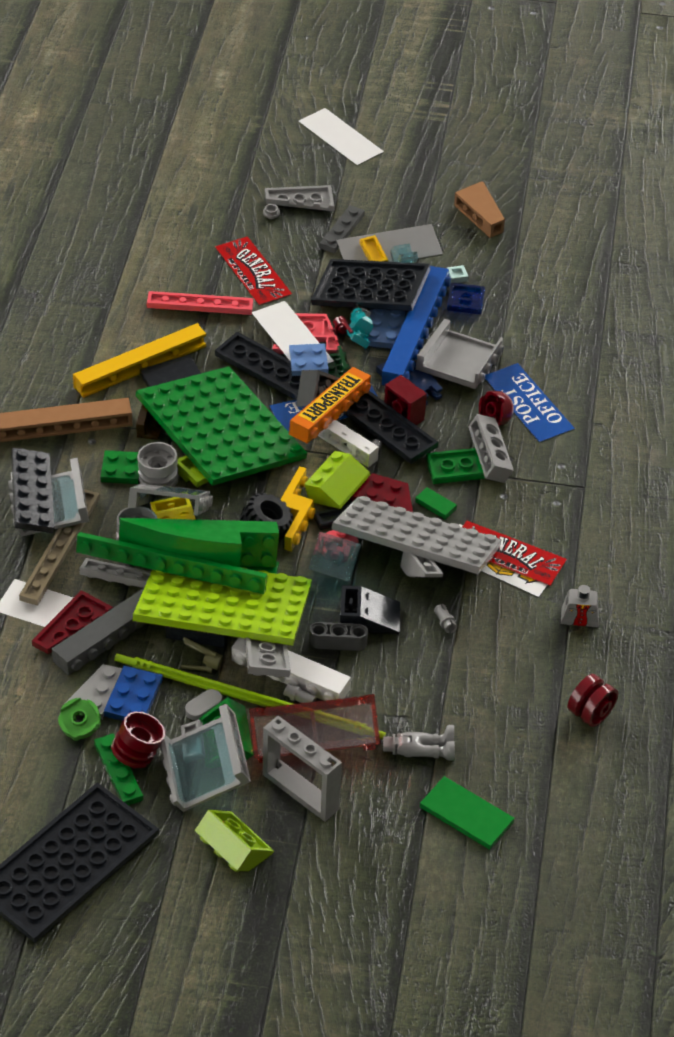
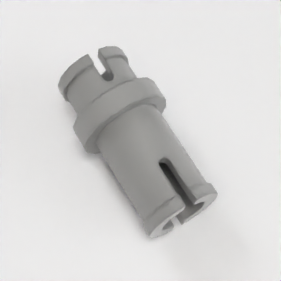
M441 604L436 606L434 612L440 620L439 624L445 629L446 633H453L457 629L455 618L449 614L444 604H442V607Z
M290 683L286 686L283 693L291 701H298L309 708L313 707L317 698L301 690L300 686H292Z

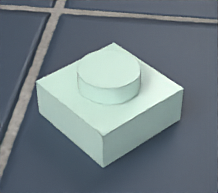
M464 265L447 267L449 269V276H451V284L468 281V274Z

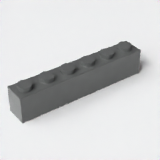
M144 588L53 647V662L69 676L89 661L96 659L104 651L111 649L119 641L126 639L137 629H141L146 623L133 621V613Z

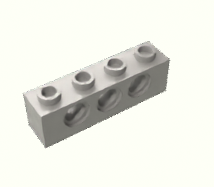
M477 414L468 428L486 479L505 483L514 469L496 418Z

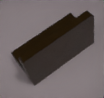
M142 404L136 423L137 438L158 440L162 427Z

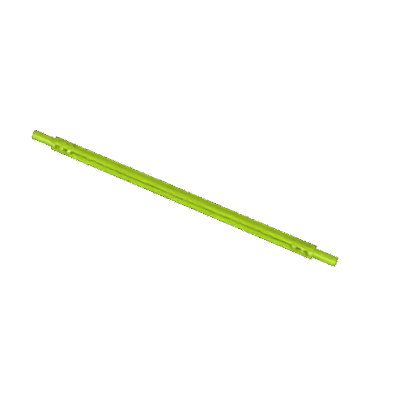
M118 653L115 655L114 661L130 665L132 668L162 674L165 678L206 690L214 689L226 696L335 727L346 732H352L363 737L367 735L383 740V737H386V732L369 728L367 724L354 722L350 719L337 717L157 664L153 661L140 659L139 657L132 658Z

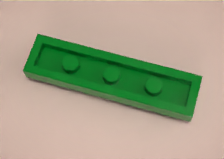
M114 733L94 739L96 750L119 799L128 806L144 801L143 794L130 767L120 762L113 755L111 744L115 738Z

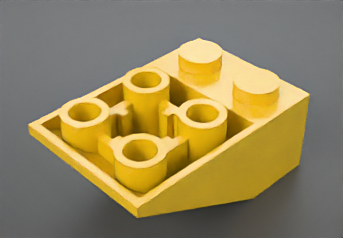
M172 497L150 502L151 510L154 511L157 519L196 520L190 499Z

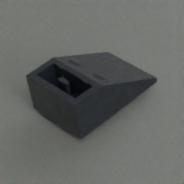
M342 585L340 623L362 624L366 626L368 633L399 634L400 602L362 586Z

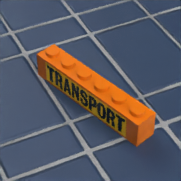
M354 367L349 369L290 420L289 435L307 444L313 438L315 439L322 430L327 429L329 424L337 420L353 403L358 402L361 396L369 392L371 388V375Z

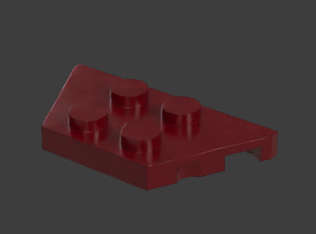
M374 473L367 478L349 499V501H354L357 497L366 496L372 501L386 502L389 506L403 507L406 511L413 512L408 483Z

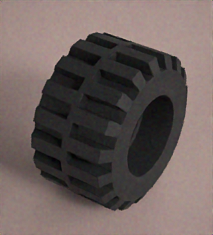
M258 493L252 496L241 513L240 521L277 522L279 530L278 542H280L293 522V514L290 513L291 509L286 506L287 504L284 501L282 502L279 497L276 498L272 494Z

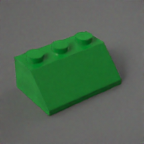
M227 697L200 717L199 720L205 725L220 718L219 707L227 704L236 714L245 758L248 760L254 754L246 708L244 705ZM212 730L204 734L206 768H222L215 732Z

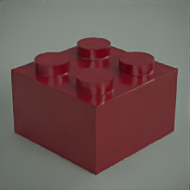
M402 375L385 384V403L415 425L425 420L427 393L414 385Z

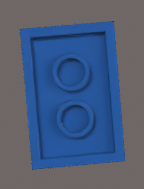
M124 666L104 709V717L123 721L131 712L137 711L148 714L163 681V675Z

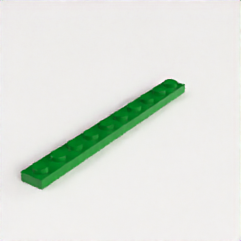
M79 532L77 535L76 553L264 594L266 592L267 573Z

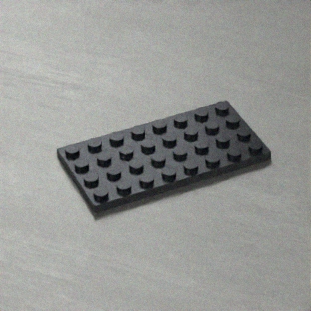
M97 782L0 864V916L36 943L158 836L159 828Z

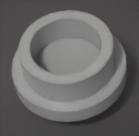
M268 204L263 209V215L268 219H274L280 215V210L277 205Z

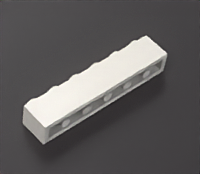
M238 638L232 646V661L247 667L244 638ZM288 651L291 669L290 676L282 678L269 676L273 680H278L287 685L289 683L292 686L298 685L301 687V690L338 707L350 691L351 684L350 676L291 651Z

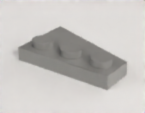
M102 664L67 702L74 698L91 700L98 707L100 719L103 720L104 709L122 668Z

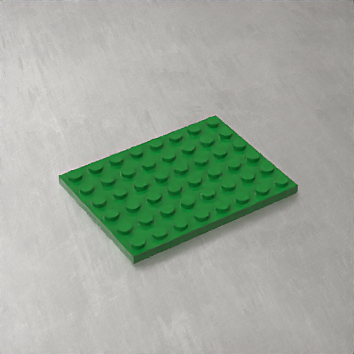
M229 366L136 390L138 400L212 486L307 458V452L293 436L289 435L285 427Z

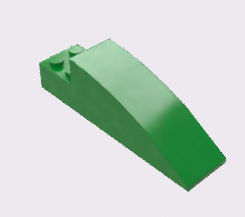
M120 518L119 541L236 567H276L279 539L277 522Z

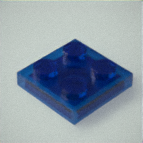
M451 283L447 311L482 314L485 287Z

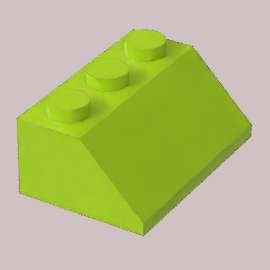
M334 451L304 485L308 498L314 500L313 503L341 509L367 480L370 472L351 454Z
M208 810L195 829L200 835V840L215 849L214 853L224 858L229 863L228 866L236 872L250 871L274 852L232 811Z

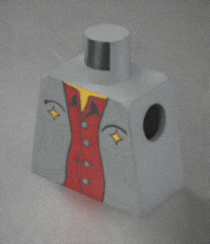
M581 585L578 589H570L561 608V624L598 627L599 605L597 592L591 591L587 585Z

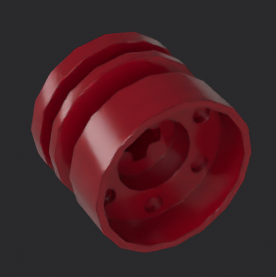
M137 711L129 713L124 718L119 731L112 741L111 749L113 755L129 767H147L152 762L157 749L165 738L164 727L158 719L150 714Z

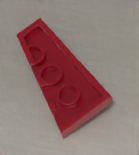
M81 590L32 640V646L46 654H50L53 647L113 607Z

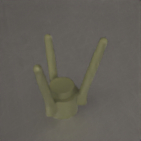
M186 637L183 638L185 645L205 654L203 663L206 666L182 665V669L207 671L209 673H212L213 669L217 671L220 669L223 655L210 651Z

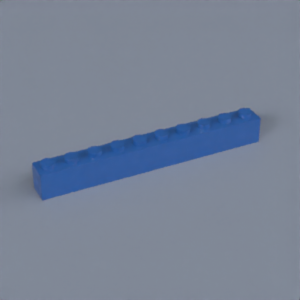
M430 266L431 270L413 311H408L383 367V386L399 375L404 376L408 380L410 379V371L414 370L417 355L424 346V339L428 338L429 328L433 326V318L437 317L438 307L442 305V297L446 296L447 287L450 286L451 276H449V269Z

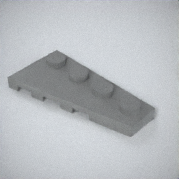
M331 185L265 188L266 204L326 211L335 210Z

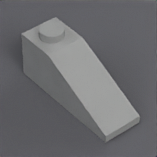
M403 551L400 567L407 576L443 577L442 571L433 560Z

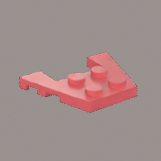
M295 313L319 343L326 342V352L328 354L337 353V346L340 345L327 314ZM277 344L273 345L272 350L274 352L284 354Z

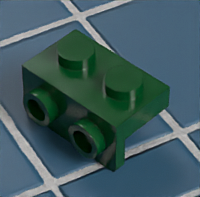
M341 345L337 346V353L329 354L334 361L328 363V374L339 378L350 369L349 364H346V352L342 351Z

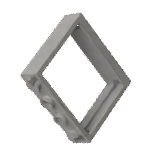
M277 716L263 727V775L326 822L340 807L342 762L280 716ZM281 745L322 775V790L280 760ZM331 761L335 763L333 767H331Z

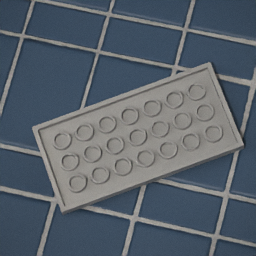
M366 496L357 497L332 524V530L475 574L481 572L499 549L502 539L496 538L492 534L485 535L475 529H465L455 523L442 522L439 518H429L419 512L406 511L403 507H392L386 502H375Z

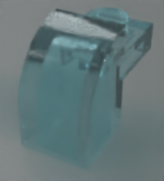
M410 244L393 246L390 251L392 262L415 263L418 259L417 252H412Z

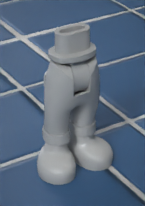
M448 725L442 735L405 732L398 733L396 737L395 734H393V737H383V752H393V755L400 754L405 757H443L446 760L454 761V725Z

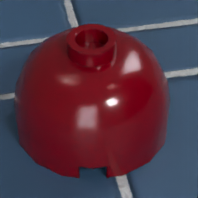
M487 391L480 398L479 414L496 418L499 427L507 424L513 417V401L506 393L502 391Z

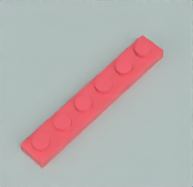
M149 291L147 308L252 315L253 298Z

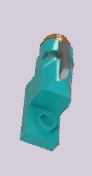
M355 308L350 313L351 323L349 325L353 333H350L348 330L346 332L352 341L367 348L370 344L367 337L373 328L370 317L371 312L364 308Z

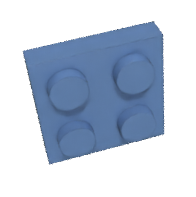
M325 343L289 345L292 376H300L302 370H319L328 373Z

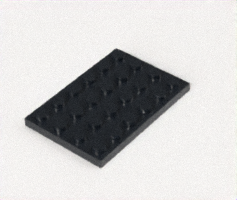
M330 259L311 298V303L316 306L413 311L431 270L430 264Z

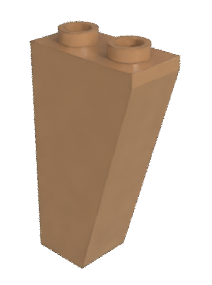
M481 181L455 192L454 206L489 238L503 233L505 219L484 182Z

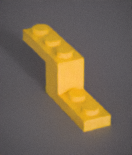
M300 466L280 499L287 504L286 506L291 509L290 513L293 514V522L285 535L284 550L291 552L294 546L299 544L302 532H306L308 521L313 519L315 514V508H313L314 500L300 496L302 488H305L304 484L308 481L306 476L307 468Z

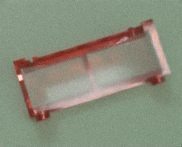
M374 694L360 696L359 698L356 696L275 707L249 708L254 759H259V763H263V727L277 716H280L326 751L363 747L364 751L375 750L376 745H380ZM281 745L280 756L294 755Z

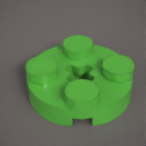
M71 699L62 706L61 713L58 716V722L63 733L75 741L91 736L101 725L100 712L96 704L91 700ZM77 715L85 716L82 722H75Z

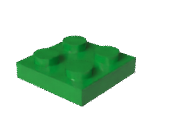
M105 450L100 476L101 482L138 484V452Z

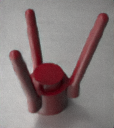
M339 316L334 319L333 332L336 336L337 333L346 334V330L353 333L345 317Z

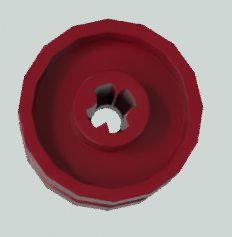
M590 674L576 686L569 698L567 708L575 716H582L583 722L590 727H595L610 714L617 702L619 693L610 684L604 685L603 679L596 674Z

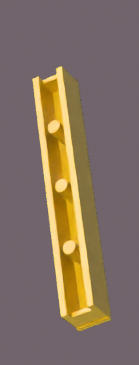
M196 323L74 373L73 386L84 398L139 375V369L179 358L206 347L204 342L206 333Z

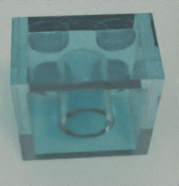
M320 532L308 569L350 581L361 544Z

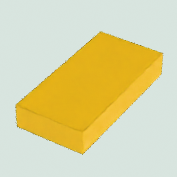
M376 235L360 239L359 243L368 261L388 262Z

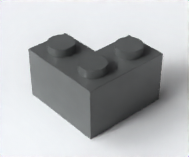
M302 370L296 406L304 409L337 381L339 377L319 370Z

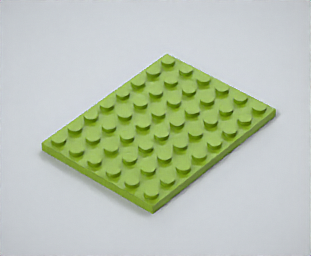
M152 570L133 613V621L293 646L311 589L312 579L259 570L258 572L268 574L266 592L260 594Z

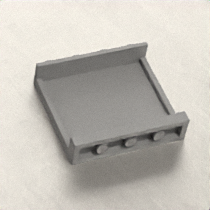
M444 319L417 355L416 370L476 389L480 383H483L485 375L490 373L491 367L496 364L498 356L503 354V338L501 337L496 345L449 330L451 321Z

